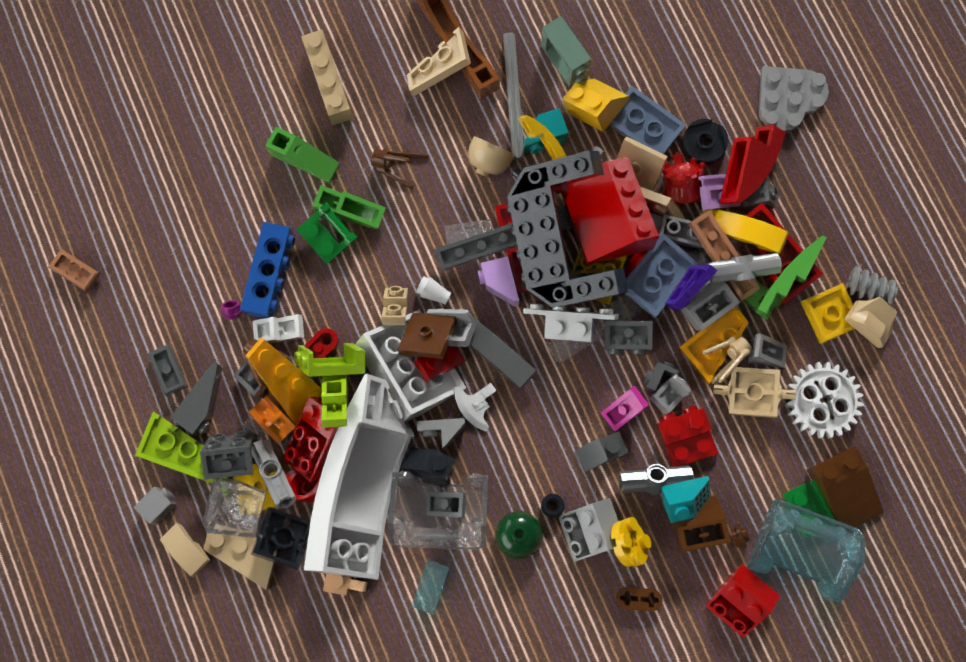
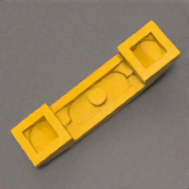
M528 115L518 118L529 138L539 136L552 160L566 157L557 139L545 126Z
M710 210L728 238L754 244L758 249L781 253L789 234L788 231L744 215L721 210Z

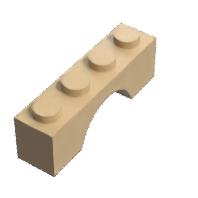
M323 30L301 36L332 126L353 119Z

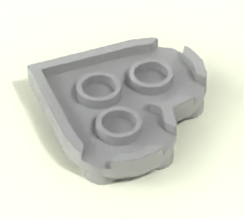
M762 66L759 93L760 121H763L766 126L775 125L786 133H790L801 124L804 115L813 114L821 109L827 101L829 90L826 77L822 73L805 69Z

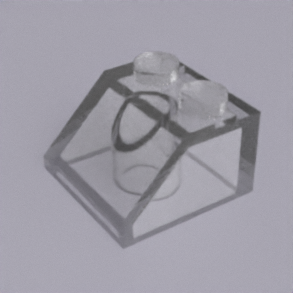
M213 479L203 518L207 532L255 538L266 492L235 479Z

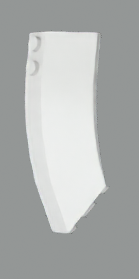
M369 374L364 375L347 408V426L338 427L315 496L304 570L378 580L384 529L391 496L411 437H415L411 428L407 429L402 419L405 416L397 400L392 399L388 391L390 387L386 379Z

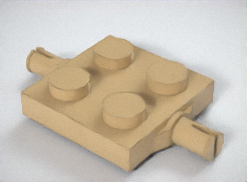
M736 367L732 371L728 386L714 385L713 390L714 395H728L730 401L729 415L777 418L778 405L781 399L796 400V390L782 389L780 370Z

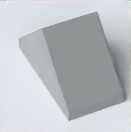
M756 334L750 341L752 352L749 354L748 363L785 368L787 345L763 334Z

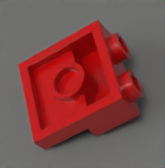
M697 405L684 409V414L677 417L674 413L662 416V422L657 424L672 467L684 466L719 454L710 432L712 429L704 408L698 409Z

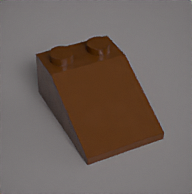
M856 446L846 449L807 469L811 480H815L841 534L884 513L869 470Z

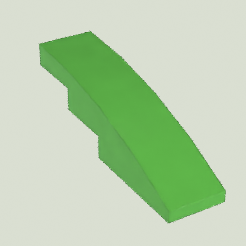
M822 235L804 249L784 269L767 291L755 313L765 316L775 296L783 300L787 296L794 280L800 283L806 280L827 237Z

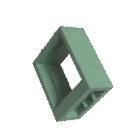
M562 16L542 27L541 48L568 87L571 88L575 82L587 80L591 58Z

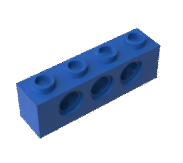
M263 222L240 310L245 315L264 319L276 314L278 309L277 295L278 292H282L284 286L283 272L284 270L287 271L289 267V249H293L295 244V235H293L294 233L290 227ZM273 246H280V250L276 254L270 253ZM267 268H275L274 273L272 275H264V272ZM262 289H269L266 297H258Z

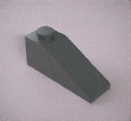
M213 361L170 417L197 437L200 434L203 435L211 425L209 422L213 417L223 369L215 361Z

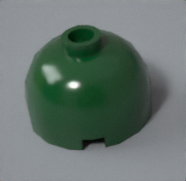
M515 511L505 515L498 522L495 531L496 543L500 551L513 559H526L534 555L540 548L543 539L542 528L538 520L531 514L523 511Z

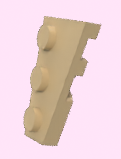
M459 27L453 31L454 36L447 43L443 41L438 45L439 50L432 57L424 58L407 74L409 90L414 96L471 64L464 33Z
M209 526L203 549L265 590H268L275 563L251 555L257 537ZM275 549L273 556L277 557L279 549Z

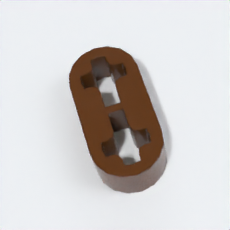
M624 587L618 590L615 597L618 606L627 610L656 611L663 602L660 592L647 588ZM625 591H629L630 596H637V601H629L628 605H625V602L620 600V596L625 595ZM650 593H653V597L657 598L658 601L653 603L652 607H649L648 602H641V597H649Z

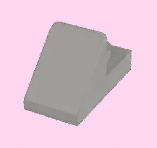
M464 418L417 421V431L419 434L423 433V437H435L437 432H441L443 451L465 427Z

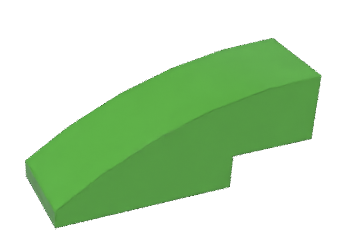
M320 185L312 206V210L317 211L327 202L332 207L330 210L338 219L373 229H378L386 208L343 191L340 193Z

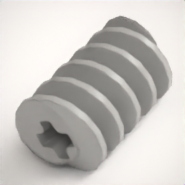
M855 266L849 274L845 288H850V295L852 296L856 291H859V299L868 294V300H872L874 297H881L891 306L897 295L899 285L896 286V281L893 279L887 283V277L885 276L880 277L878 280L877 273H872L869 277L868 270L865 269L860 273V267Z

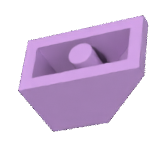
M508 256L482 262L481 270L478 271L480 284H485L487 291L512 306H519V298Z

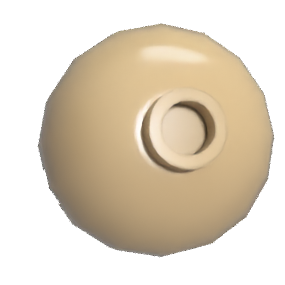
M475 136L468 150L469 161L477 168L475 172L487 178L489 174L499 175L505 172L514 157L513 153Z

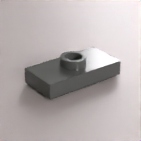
M170 344L147 353L165 396L188 387Z

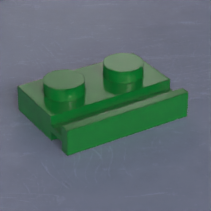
M811 480L781 494L803 538L836 524L815 480Z

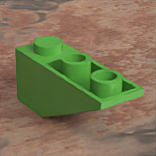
M275 127L265 145L271 156L330 183L340 165L339 162L304 140L278 127Z

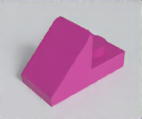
M633 386L602 411L601 414L615 432L639 415L649 404L638 389Z

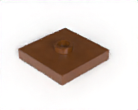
M412 313L397 349L399 354L443 359L457 324L456 317Z

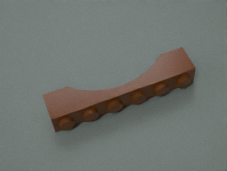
M416 0L441 40L445 43L454 36L453 31L458 27L463 31L471 64L461 70L480 100L499 90V76L489 61L470 41L447 1Z

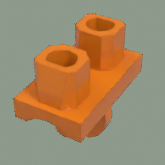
M267 396L248 412L277 444L296 427Z

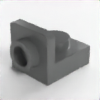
M764 180L759 188L742 202L743 208L745 210L754 209L761 203L769 205L772 209L777 208L776 200L779 199L777 188L773 187L768 180Z

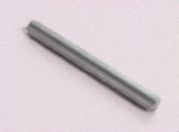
M505 33L503 35L511 147L514 154L513 160L524 159L522 125L518 120L521 116L515 34Z

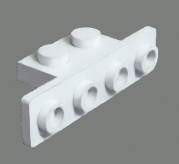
M530 304V308L523 309V314L546 315L544 339L592 342L594 319H619V314H613V309H599L598 313L590 312V308L576 307V311H569L567 306L544 309L543 304Z

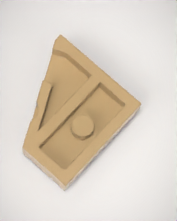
M640 187L649 209L662 216L666 214L684 219L683 214L672 198Z

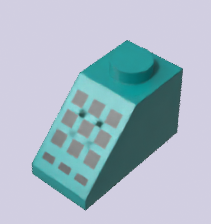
M708 476L661 486L663 506L671 523L695 518L711 497L710 479Z

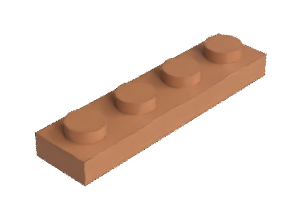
M710 210L688 223L712 262L726 261L739 257V254ZM755 279L725 281L739 302L760 289Z

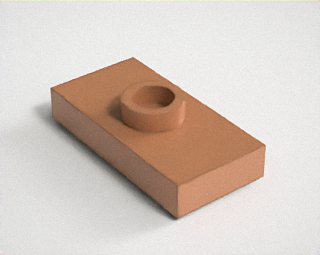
M63 249L58 252L48 266L49 269L87 293L101 275Z

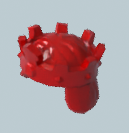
M676 152L672 156L674 164L669 165L668 162H665L662 170V179L664 181L662 195L672 198L675 204H688L700 201L702 182L698 177L703 176L705 164L700 162V165H697L695 158H690L689 163L682 162L684 160L683 155Z

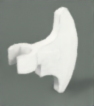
M492 383L487 384L473 395H467L461 387H454L455 399L461 413L472 425L487 431L489 426L484 420V412L490 406L485 399L496 391Z

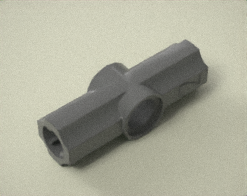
M660 464L651 465L645 470L621 471L618 474L619 489L622 493L647 491L652 495H658L662 493L661 486L692 480L693 471L690 466L665 468Z

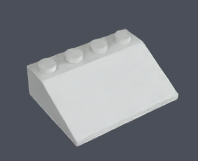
M417 310L413 313H421V311ZM412 313L407 315L406 325H382L364 333L355 344L365 350V364L371 375L386 379L390 387L388 391L392 399L397 400L405 416L402 418L404 423L455 395L454 387H461L462 390L466 389L455 368L426 382L414 363L419 356L399 354L397 349Z

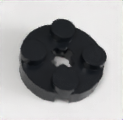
M699 119L692 122L683 135V150L687 157L696 159V164H700V162H704V164L717 162L724 155L728 146L729 139L725 128L721 124L718 125L712 122L713 120ZM702 137H705L706 140L710 139L711 142L708 146L700 144Z

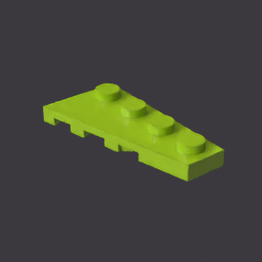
M153 411L135 456L204 480L200 455L204 445ZM229 477L207 479L204 481L225 488Z

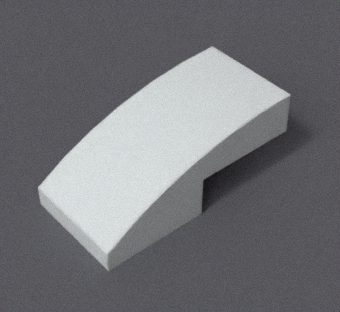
M296 314L281 318L269 317L254 320V339L258 341L262 337L268 343L304 338L303 317Z

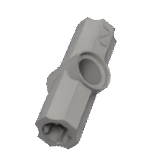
M778 253L760 256L746 255L734 257L731 260L707 263V265H712L718 270L709 280V283L730 280L743 281L755 279L757 276L774 275L781 273L782 267L781 258Z
M269 440L254 442L251 447L252 456L277 509H285L292 506L294 501L297 500Z

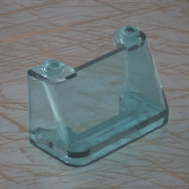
M774 500L767 512L748 559L747 568L764 574L769 573L773 565L817 581L818 591L822 597L841 604L865 564V537L861 531L852 526L789 502Z

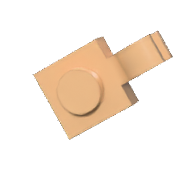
M326 574L323 591L348 596L349 589L366 592L368 582L354 580L349 576Z

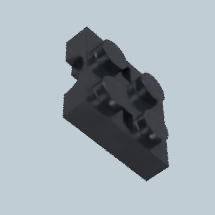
M268 507L251 555L294 570L299 569L303 557V549L309 536L310 521ZM285 520L290 521L289 526H284ZM275 549L281 550L279 557L273 556Z

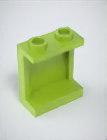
M344 343V357L313 358L311 350L303 345H298V352L294 353V363L308 377L365 374V350L354 343Z

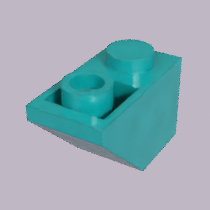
M560 108L537 116L536 120L553 134L560 145L567 141L568 130ZM527 135L524 141L525 154L530 152L531 154H536L545 148L539 136L529 138Z

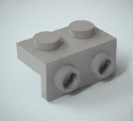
M428 309L426 314L456 317L457 324L448 346L469 347L477 325L469 310Z

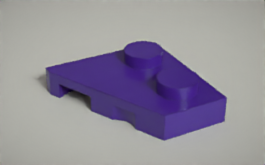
M712 265L690 266L665 304L671 309L685 308L718 270Z

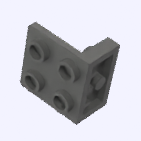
M239 431L230 436H225L223 433L211 435L200 451L204 480L253 474L251 446L255 440V433Z

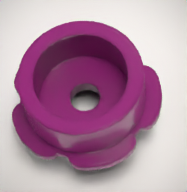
M237 300L224 302L221 305L222 310L220 314L228 320L239 318L242 313L240 302Z

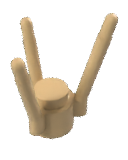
M732 336L727 341L702 352L706 355L729 346L727 353L732 360L712 379V384H715L717 381L722 383L738 364L752 352V347L745 338L740 337L736 340Z

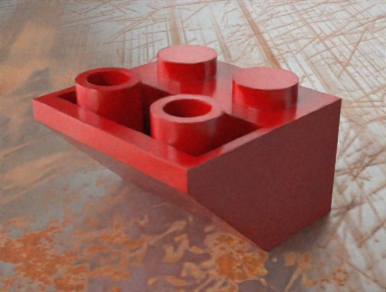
M741 563L726 578L705 606L744 638L773 611L780 595Z

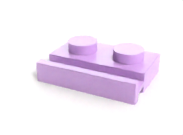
M726 174L698 177L702 182V187H700L702 210L741 206V203H719Z

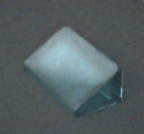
M427 560L412 607L433 615L435 614L450 567Z

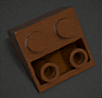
M716 496L710 497L695 518L673 523L679 553L731 542L726 518Z

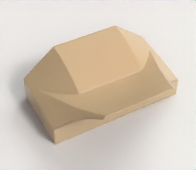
M881 297L868 301L858 300L855 301L844 320L873 345L881 348L885 345L893 330V322L897 311Z

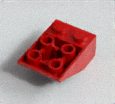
M308 397L283 456V460L310 483H313L322 473L330 446L338 427L322 428L321 397Z

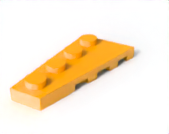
M261 337L246 354V357L260 378L265 382L269 391L279 402L285 414L297 426L308 397H321L322 388Z

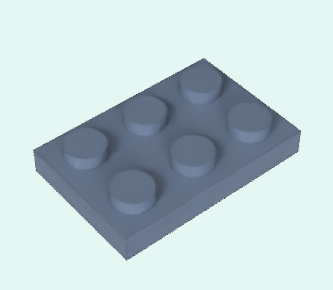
M631 86L626 92V95L630 97L629 101L609 126L625 138L629 137L665 154L685 129L686 124Z
M663 233L659 236L654 250L647 251L626 277L629 292L625 294L652 317H657L688 268L699 263Z

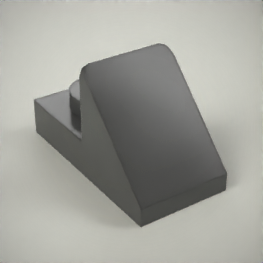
M247 361L234 375L257 399H263L269 392V388L263 380L264 387H259Z
M619 431L602 439L598 438L575 450L585 472L629 453Z
M427 492L426 516L465 518L466 493Z

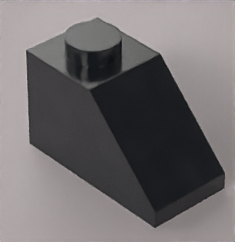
M410 448L401 466V470L444 488L453 470L455 459L433 449Z

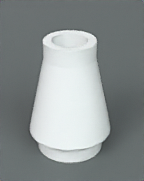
M423 276L416 290L420 297L440 302L444 305L451 295V292L447 291L433 278Z

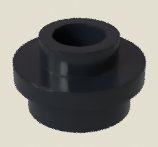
M549 494L541 502L542 512L550 518L559 517L565 509L564 500L557 494ZM550 502H555L557 504V509L550 510L548 508V504Z

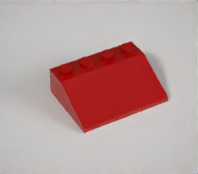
M628 157L602 163L604 175L567 184L569 191L561 193L587 265L654 250L659 234Z

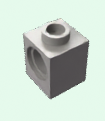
M154 486L133 508L149 524L157 525L177 504L172 500L174 495L168 489Z

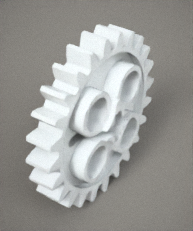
M817 362L814 368L809 364L806 366V371L803 369L797 371L800 377L794 375L791 378L795 384H788L787 388L789 390H796V400L791 399L790 402L785 404V407H792V411L787 415H795L796 419L793 421V424L800 422L802 424L800 431L808 428V436H812L817 432L818 439H821L826 433L827 438L830 439L834 433L837 436L843 435L842 429L846 432L850 431L849 424H857L854 417L862 415L857 408L864 406L863 403L858 402V398L862 397L863 394L856 393V389L860 387V384H852L855 376L847 378V369L839 372L838 364L831 369L830 362L825 363L823 368L821 363ZM826 380L833 382V391L826 388ZM814 381L818 382V387L814 384ZM804 388L812 391V399H807L804 396ZM827 398L828 402L821 403L820 399ZM836 401L844 405L843 413L836 409ZM814 410H819L822 413V421L814 418Z

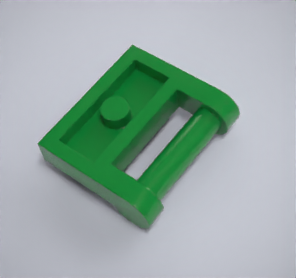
M327 202L296 229L326 264L357 238L354 232L351 233L330 210L332 207ZM322 216H324L331 223V225L339 232V234L344 238V240L341 243L319 220Z

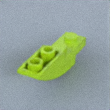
M348 375L323 376L321 394L322 428L346 427Z

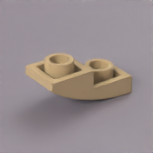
M400 286L385 288L382 325H406L408 288Z
M176 523L160 539L171 556L191 577H194L210 561L199 543L193 542L181 524Z

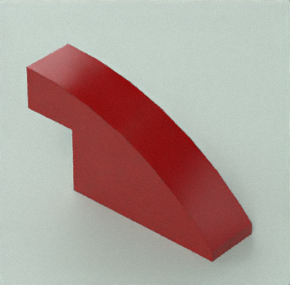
M775 125L756 128L755 137L734 138L719 201L720 204L741 203L759 188L777 160L783 144L785 131Z

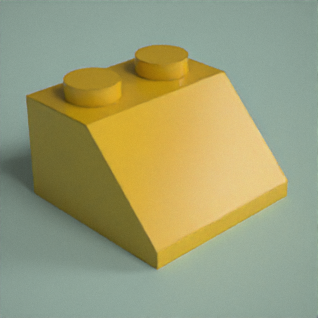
M596 79L575 82L562 98L569 115L602 132L605 131L630 99L628 95Z

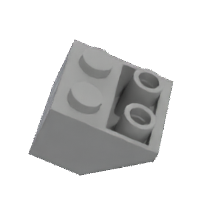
M708 281L681 311L695 330H703L740 302L726 282L709 283Z
M610 498L591 503L559 516L574 562L611 550L617 546L615 539H611L612 526L618 519Z

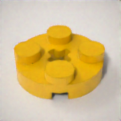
M634 517L615 522L611 530V539L616 541L617 546L613 547L618 560L626 567H637L645 564L648 557V549L651 548L650 537L644 534Z

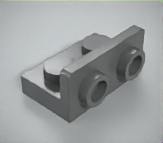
M605 321L603 350H609V355H623V350H632V355H646V351L652 350L653 321Z

